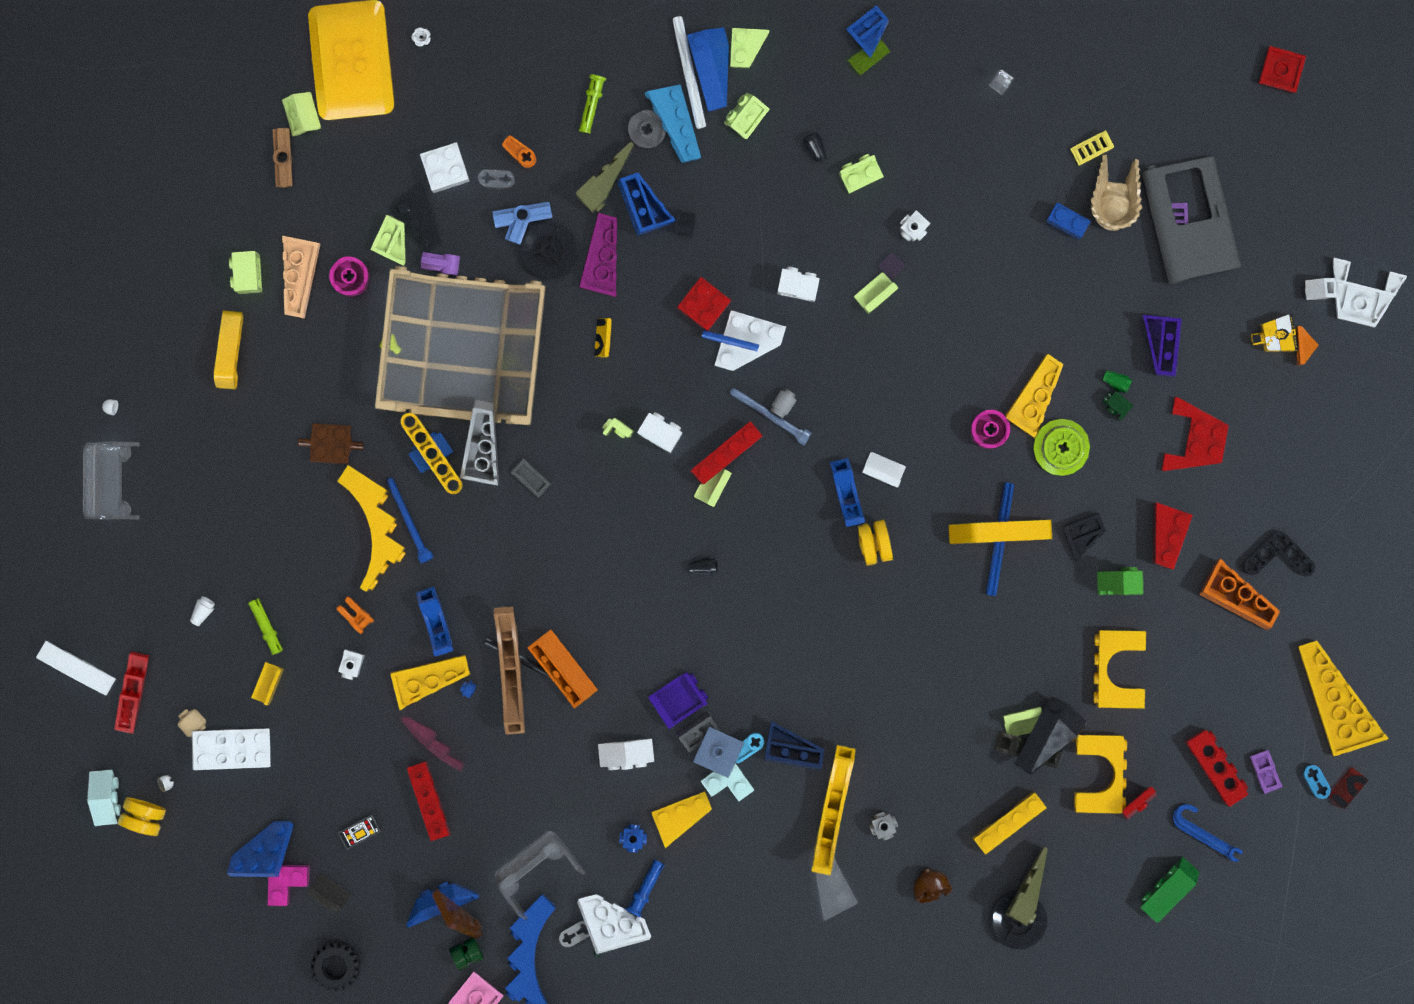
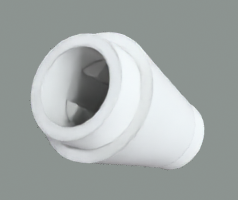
M204 596L198 599L190 622L200 626L214 610L215 603Z

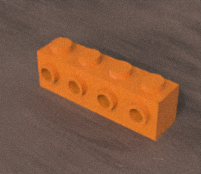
M549 630L528 647L529 651L574 709L598 691L552 630Z

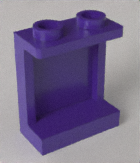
M686 671L648 696L668 729L708 704L706 700L709 698L703 689L699 691L695 685L698 681L693 673L688 674Z

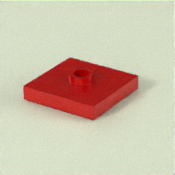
M1269 45L1258 83L1296 93L1306 56Z
M1149 787L1122 810L1123 816L1127 820L1136 812H1142L1148 806L1147 803L1156 796V791L1153 787Z

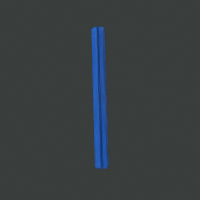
M1004 483L998 522L1009 521L1014 484ZM1005 541L994 542L986 590L987 595H997Z

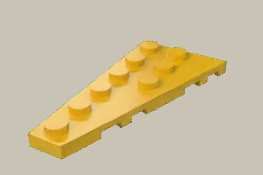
M1318 641L1298 646L1332 755L1337 756L1389 739L1351 686L1343 678V675L1332 663Z

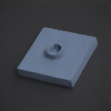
M709 727L693 762L729 778L745 743Z

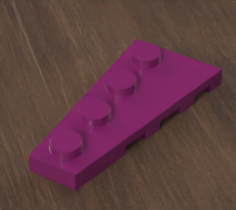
M597 213L579 288L616 297V217Z

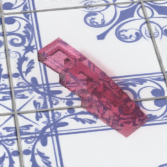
M405 715L402 716V722L430 752L455 769L463 770L465 763L449 755L452 748L435 740L438 732Z

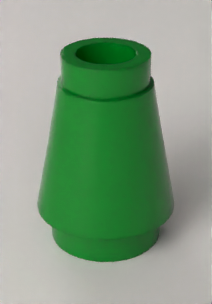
M1107 370L1103 381L1118 392L1125 394L1128 392L1133 381L1127 375Z

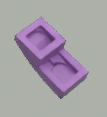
M1266 750L1251 756L1250 759L1263 793L1267 794L1282 788L1269 751Z

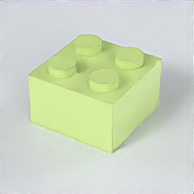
M256 251L232 252V257H229V267L233 270V277H230L231 288H234V291L239 294L262 293L260 254Z

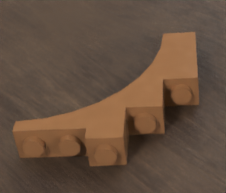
M513 607L494 608L505 734L525 733L519 637Z

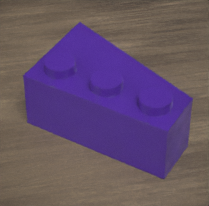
M1143 315L1156 375L1176 377L1182 319Z

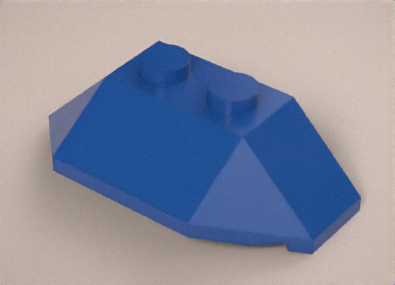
M447 881L437 885V890L458 906L480 897L478 892L456 883L448 884ZM428 889L419 893L420 897L416 899L406 923L407 928L441 914L432 896V893L437 890L431 892Z

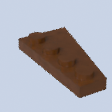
M439 890L432 893L448 928L476 939L483 936L481 931L482 925L478 919L472 917Z

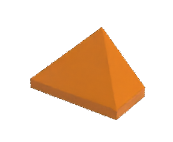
M1302 326L1295 327L1298 350L1296 351L1297 366L1304 365L1318 347V343Z

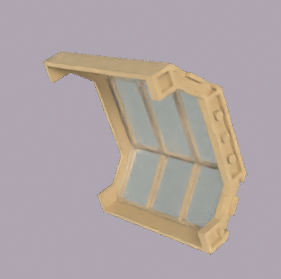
M395 266V270L390 269L375 408L406 413V409H409V413L417 415L471 420L475 400L494 403L495 423H501L502 419L505 420L506 424L531 425L546 287L539 281H530V284L508 285L503 280H494V283H489L484 278H475V281L467 280L466 276H456V279L448 278L447 274H437V277L411 273L407 271L406 267Z

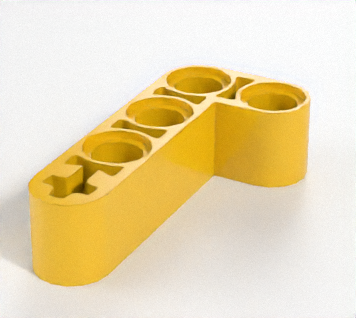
M223 310L214 368L216 388L235 390L237 388V361L243 325V312Z

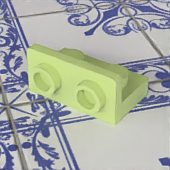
M749 93L739 98L737 106L727 114L724 124L731 127L744 139L751 135L769 111L766 105Z
M869 154L859 158L860 162L854 165L850 162L841 167L842 170L839 174L849 194L884 177L877 164L875 155L871 157Z
M613 418V420L608 419L602 427L605 430L603 432L604 435H608L613 428H615L614 432L621 438H630L634 433L631 428L617 418Z

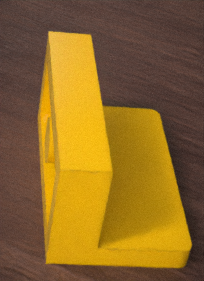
M265 662L251 698L263 702L265 705H270L284 669Z

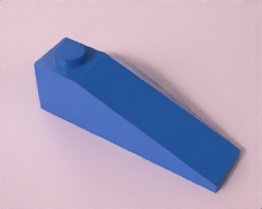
M724 27L703 30L687 35L708 112L727 107L729 43Z

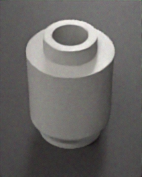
M788 389L785 391L780 390L771 404L772 408L770 411L783 419L797 401L794 398L795 394Z

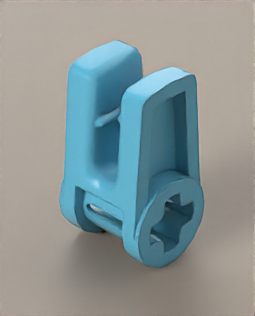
M752 733L742 741L745 744L736 763H741L763 747L764 738L760 733ZM752 737L755 739L760 738L759 746L756 744L751 745Z

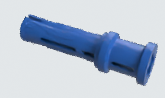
M655 859L653 860L639 890L633 893L634 898L625 910L638 917L642 916L641 911L645 904L649 902L648 896L665 866L663 863Z

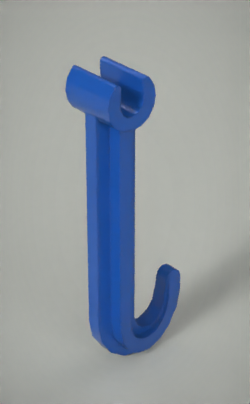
M1182 804L1174 810L1173 822L1177 828L1225 855L1230 861H1239L1233 857V853L1243 854L1241 849L1234 848L1182 817L1181 813L1185 809L1198 812L1196 807Z

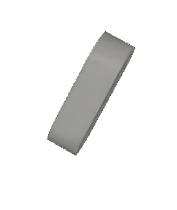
M584 920L575 923L561 932L559 941L562 946L571 947L590 936L589 933L586 934L584 931L579 934L577 933L581 929V924L586 926ZM565 933L568 935L575 933L576 936L571 938V943L563 941Z

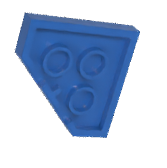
M290 821L272 822L232 855L227 874L231 877H279L294 825Z

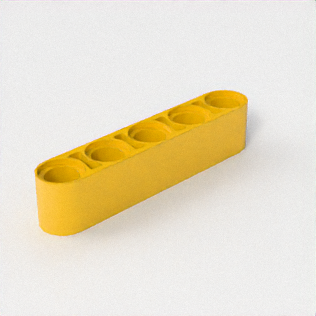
M413 413L404 414L401 418L402 427L448 493H459L463 488L461 479L420 419ZM409 416L415 419V424L412 427H407L405 424V419ZM419 432H423L426 435V440L423 443L416 441V435ZM430 448H434L437 451V456L434 459L427 457V451ZM441 464H445L448 467L445 475L438 473V466ZM451 480H456L459 483V487L455 491H451L448 487Z

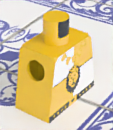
M1292 314L1261 324V332L1251 334L1252 344H1263L1264 351L1293 352L1298 350Z

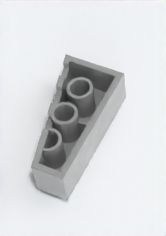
M475 400L460 478L498 486L499 469L494 403Z

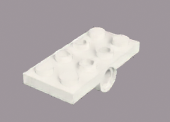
M269 728L192 731V770L270 767Z

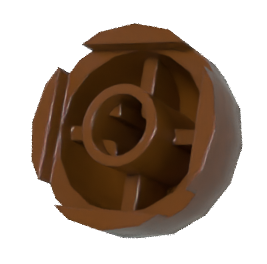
M932 869L922 871L921 876L915 880L913 885V892L917 903L936 901L939 899L938 896L943 893L947 896L953 891L948 877L942 872L932 871Z

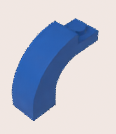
M849 458L830 462L846 527L865 523Z
M435 587L416 592L418 604L428 629L434 656L453 651L451 635Z

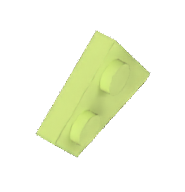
M732 28L730 67L750 68L768 36L769 30Z
M386 215L370 250L404 266L406 263L405 223Z

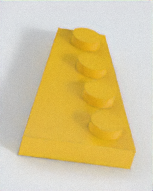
M1049 354L1044 356L1005 415L1007 420L1033 438L1038 434L1040 425L1045 417V411L1050 403L1053 389L1057 384L1063 367L1061 362Z
M466 655L391 672L399 710L470 675Z

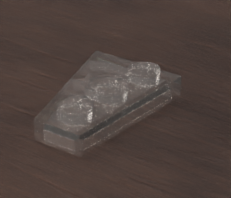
M835 859L833 860L831 875L816 872L824 921L858 904Z

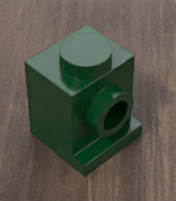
M1117 391L1109 392L1102 400L1107 405L1106 410L1114 416L1116 414L1119 415L1117 417L1119 421L1134 406Z

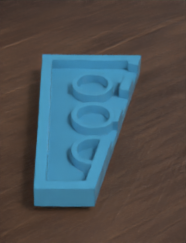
M681 85L645 92V96L647 99H650L654 106L652 109L655 114H658L663 123L664 131H667L670 136V142L681 163L700 159V151Z

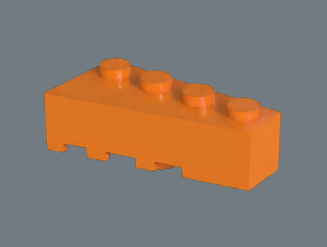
M1221 558L1215 561L1199 593L1202 597L1265 630L1272 628L1280 612L1264 596L1254 590L1248 582L1246 583L1238 573L1229 568Z

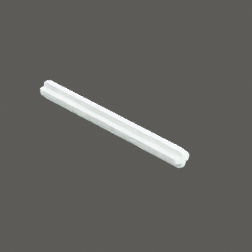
M677 16L672 21L695 126L697 129L706 127L683 18L682 16Z

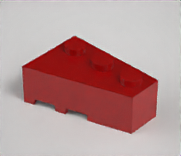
M1154 502L1153 563L1174 570L1193 515Z

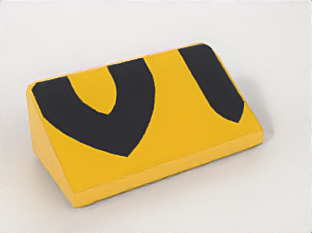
M611 318L597 319L595 357H609Z

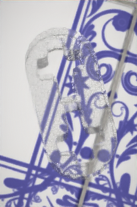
M487 169L481 171L478 177L480 184L486 188L507 189L515 183L513 173L507 170ZM487 173L490 177L495 178V180H489L488 184H485V181L482 180V177H485ZM508 174V177L512 178V180L508 181V184L505 185L504 181H498V178H504Z

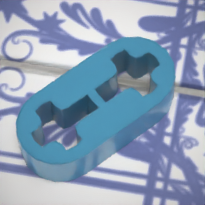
M1307 765L1303 770V777L1313 795L1319 799L1327 798L1331 793V788L1322 771L1316 765ZM1310 768H1311L1312 770H1316V771H1317V772L1315 773V777H1316V779H1317L1316 781L1313 779V777H1311V776L1308 777V775H1307V774L1310 773V772H1309V769H1310ZM1317 783H1319L1321 787H1326V789L1324 790V795H1322L1321 793L1317 794V791L1319 790Z

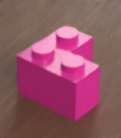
M282 865L279 877H268V906L289 905L290 887H307L309 885L310 865Z

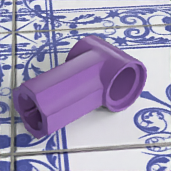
M423 252L421 269L457 276L460 256Z

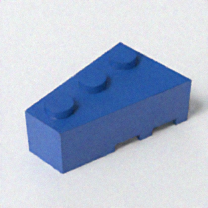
M639 173L621 178L617 182L637 236L671 225L676 221Z

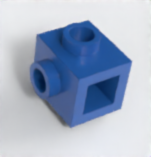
M628 824V827H624V832H620L619 843H623V848H627V852H638V849H642V846L646 845L647 833H643L644 828H640V825ZM630 836H636L637 841L634 843L630 842Z

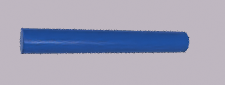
M703 330L702 338L758 352L759 344Z

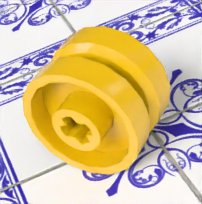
M884 520L873 523L874 534H872L871 528L867 523L857 525L859 545L866 566L877 563V551L883 562L893 560Z
M126 797L123 808L130 813L120 814L117 824L137 833L158 836L161 826L153 820L159 821L164 819L166 809L147 801Z

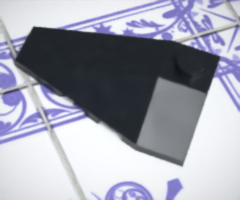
M1052 696L1042 710L1014 766L1029 774H1033L1047 763L1049 758L1055 753L1061 752L1065 745L1076 740L1086 726L1087 721L1068 703Z

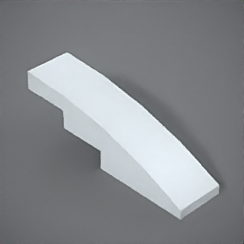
M45 641L36 657L104 695L108 694L116 678L92 664L81 660L48 641Z

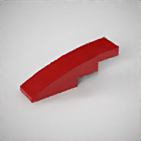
M136 652L129 653L114 730L134 733L150 655Z

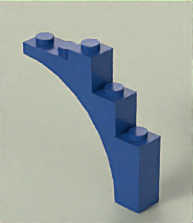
M543 893L510 926L512 930L510 934L517 941L521 939L523 942L507 958L509 960L508 964L515 971L519 969L520 972L505 987L507 990L506 995L514 1001L516 999L518 1002L525 997L527 1004H548L541 992L536 977L535 951L540 931L548 917L556 909V906Z

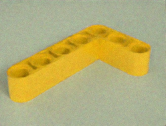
M1051 520L949 525V544L1052 539Z

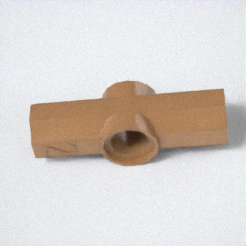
M273 129V159L275 163L276 187H292L290 129ZM286 153L288 156L287 160L283 163L279 162L278 156Z

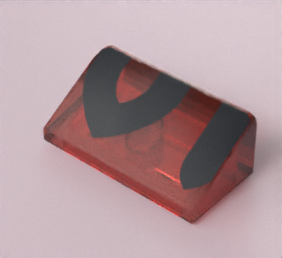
M1351 767L1328 797L1340 808L1345 809L1369 780Z

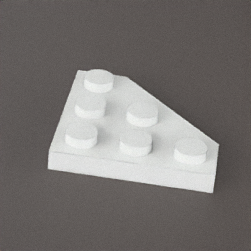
M731 310L724 335L759 344L758 352L721 343L715 366L734 371L779 347L786 326Z
M597 894L578 899L577 903L596 954L650 940L651 935L645 919L633 916L627 910L614 903L613 905L608 903Z

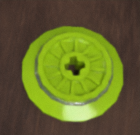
M1057 419L1041 427L1035 437L1033 449L1035 458L1042 469L1053 475L1065 476L1073 474L1083 467L1089 456L1090 444L1088 435L1080 425L1072 420ZM1059 444H1064L1067 447L1066 451L1062 450L1061 452V449L1058 448Z

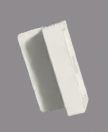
M871 452L862 473L898 488L906 467Z

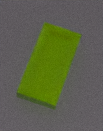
M880 39L872 57L869 58L862 49L848 61L861 76L890 53V50Z

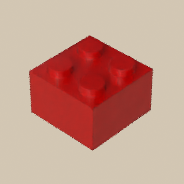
M700 277L677 308L704 330L709 331L731 303V300Z

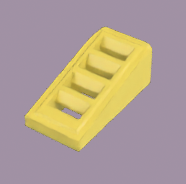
M1105 130L1070 150L1078 166L1113 149L1114 145ZM1101 137L1103 138V140H1104V142H1105V144H1106V146H1107V147H1105V148H1103V146H1102V144H1101V142H1100V140H1099V138H1101ZM1093 141L1096 142L1100 151L1097 152L1092 144ZM1086 145L1089 146V148H1090V150H1091V152H1092V155H1089V153H1088V151H1087V149H1086V147H1085ZM1080 148L1082 149V151H1083V153H1084V155H1085V157H1086V158H1084V159H1082V157H1081V155H1080V153H1079V151H1078V149H1080Z

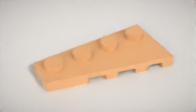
M282 236V242L284 243L283 279H285L284 314L305 319L320 243Z

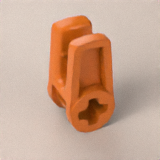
M511 135L502 143L504 149L523 167L530 168L535 165L536 155L531 149ZM524 155H526V156H529V155H530L531 161L529 162V161L526 160V161L524 162L523 156H524Z
M347 596L345 602L356 612V616L353 617L347 611V608H344L342 605H339L336 609L358 633L362 634L364 632L363 629L375 620L351 597Z

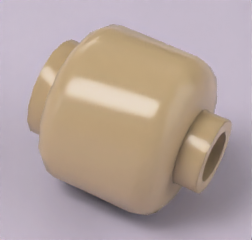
M186 709L178 716L180 718L178 727L187 737H192V731H204L206 729V719L196 709L191 711Z

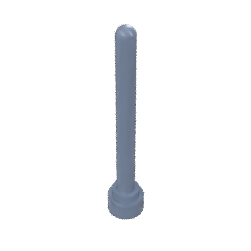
M733 388L730 390L732 396L795 435L798 443L804 446L812 433L807 429L800 430L737 389Z

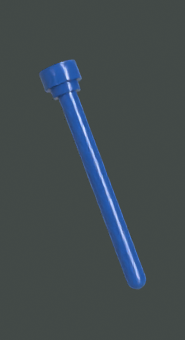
M387 478L386 483L418 549L417 559L419 563L422 564L433 559L432 552L425 548L393 478Z

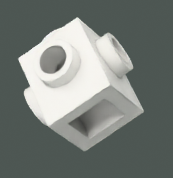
M915 211L911 217L907 214L900 222L902 224L900 228L902 231L901 235L907 241L912 240L914 242L916 239L920 241L927 234L925 229L930 225V222L918 211ZM911 225H915L917 230H912Z

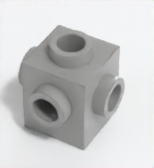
M884 811L873 815L874 818L871 819L872 824L869 825L872 835H877L878 839L882 838L883 841L894 837L893 833H896L895 828L898 827L895 817H891L889 813L885 814ZM886 823L888 828L882 830L880 828L881 824Z

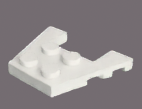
M1333 258V278L1336 281L1337 297H1335L1337 319L1376 327L1407 276L1388 272L1383 291L1347 282L1351 262Z

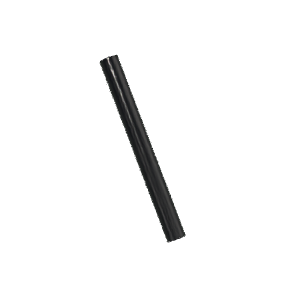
M487 638L484 645L499 652L498 643ZM519 654L521 664L550 678L541 665Z

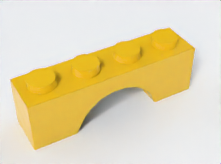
M1032 791L1008 813L985 827L972 838L986 855L1047 807L1037 794Z

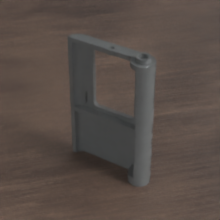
M1206 157L1156 168L1155 165L1144 168L1145 171L1141 174L1168 283L1175 284L1194 277L1242 268L1215 157ZM1198 168L1201 172L1211 218L1177 225L1165 175Z

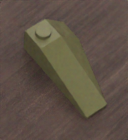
M632 142L612 159L613 162L611 164L608 163L602 167L597 177H591L575 193L577 198L592 213L595 211L600 212L606 204L604 202L607 200L634 148Z
M1042 847L1005 913L1025 926L1028 923L1032 924L1037 916L1034 912L1037 908L1048 851L1046 847Z

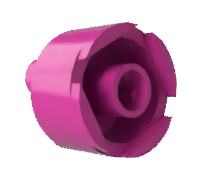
M343 257L334 263L330 269L329 278L336 291L344 296L353 297L366 291L370 282V273L367 266L359 259ZM349 272L354 275L351 281L345 278V276L349 275Z
M983 411L971 423V437L982 448H997L1008 439L1010 423L999 411ZM989 424L992 425V428H995L991 435L985 430L986 427H989Z

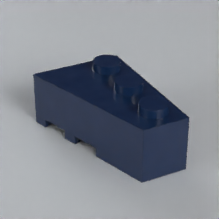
M773 721L770 722L764 761L821 771L825 749L801 738Z

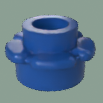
M472 680L463 683L460 689L462 697L471 698L477 685L472 683Z

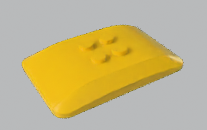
M378 0L321 5L311 8L308 13L316 99L320 117L324 120H336L390 113L394 108V95L383 4Z

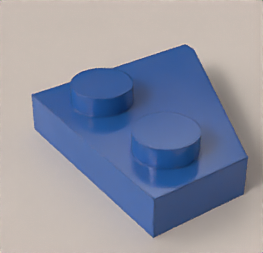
M876 5L849 26L847 32L870 58L889 20Z

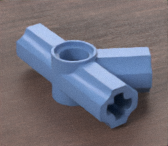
M550 202L493 211L495 228L509 226L505 237L506 240L521 245L528 223L551 219L552 213ZM520 210L528 212L526 219H518L517 214Z

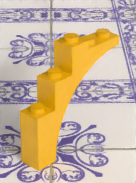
M348 465L338 479V482L348 489L359 502L366 514L371 530V561L367 575L360 586L362 590L368 592L369 589L373 591L379 582L376 580L380 573L384 574L389 567L387 562L390 561L396 564L398 561L400 563L406 553L404 552V546L387 536L388 532L392 534L395 530L397 519L378 507L379 504L383 505L387 500L388 495L386 493L388 490Z
M839 745L836 747L816 836L812 872L831 875L837 837L856 749Z

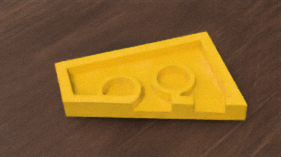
M704 791L651 812L665 848L711 811L712 808Z

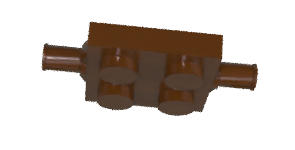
M313 423L310 439L298 438V446L310 448V462L349 465V456L352 449L363 450L364 442H352V427L348 425Z

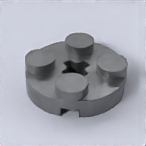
M643 110L632 116L628 124V133L631 141L636 146L644 149L655 148L664 140L666 132L662 127L663 123L658 114H655L653 110ZM649 124L653 131L644 134L642 127H646Z

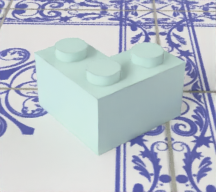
M735 764L729 778L712 771L701 779V783L711 797L727 786L738 801L754 791V788L737 764Z
M113 770L89 772L87 801L94 826L118 823L121 806L117 804L118 796L116 789L119 788L118 777H114Z

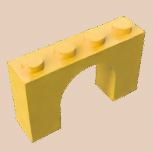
M1098 630V634L1094 635V645L1097 646V653H1094V665H1097V672H1094L1093 682L1097 684V692H1093V703H1096L1098 708H1145V689L1119 688L1115 686L1108 677L1107 665L1110 658L1119 651H1146V631Z
M1080 734L1076 739L1075 754L1104 756L1112 765L1113 778L1109 786L1102 791L1074 792L1075 812L1122 813V809L1126 807V798L1123 797V790H1126V778H1123V770L1126 771L1127 760L1123 759L1124 751H1127V740H1124V736Z

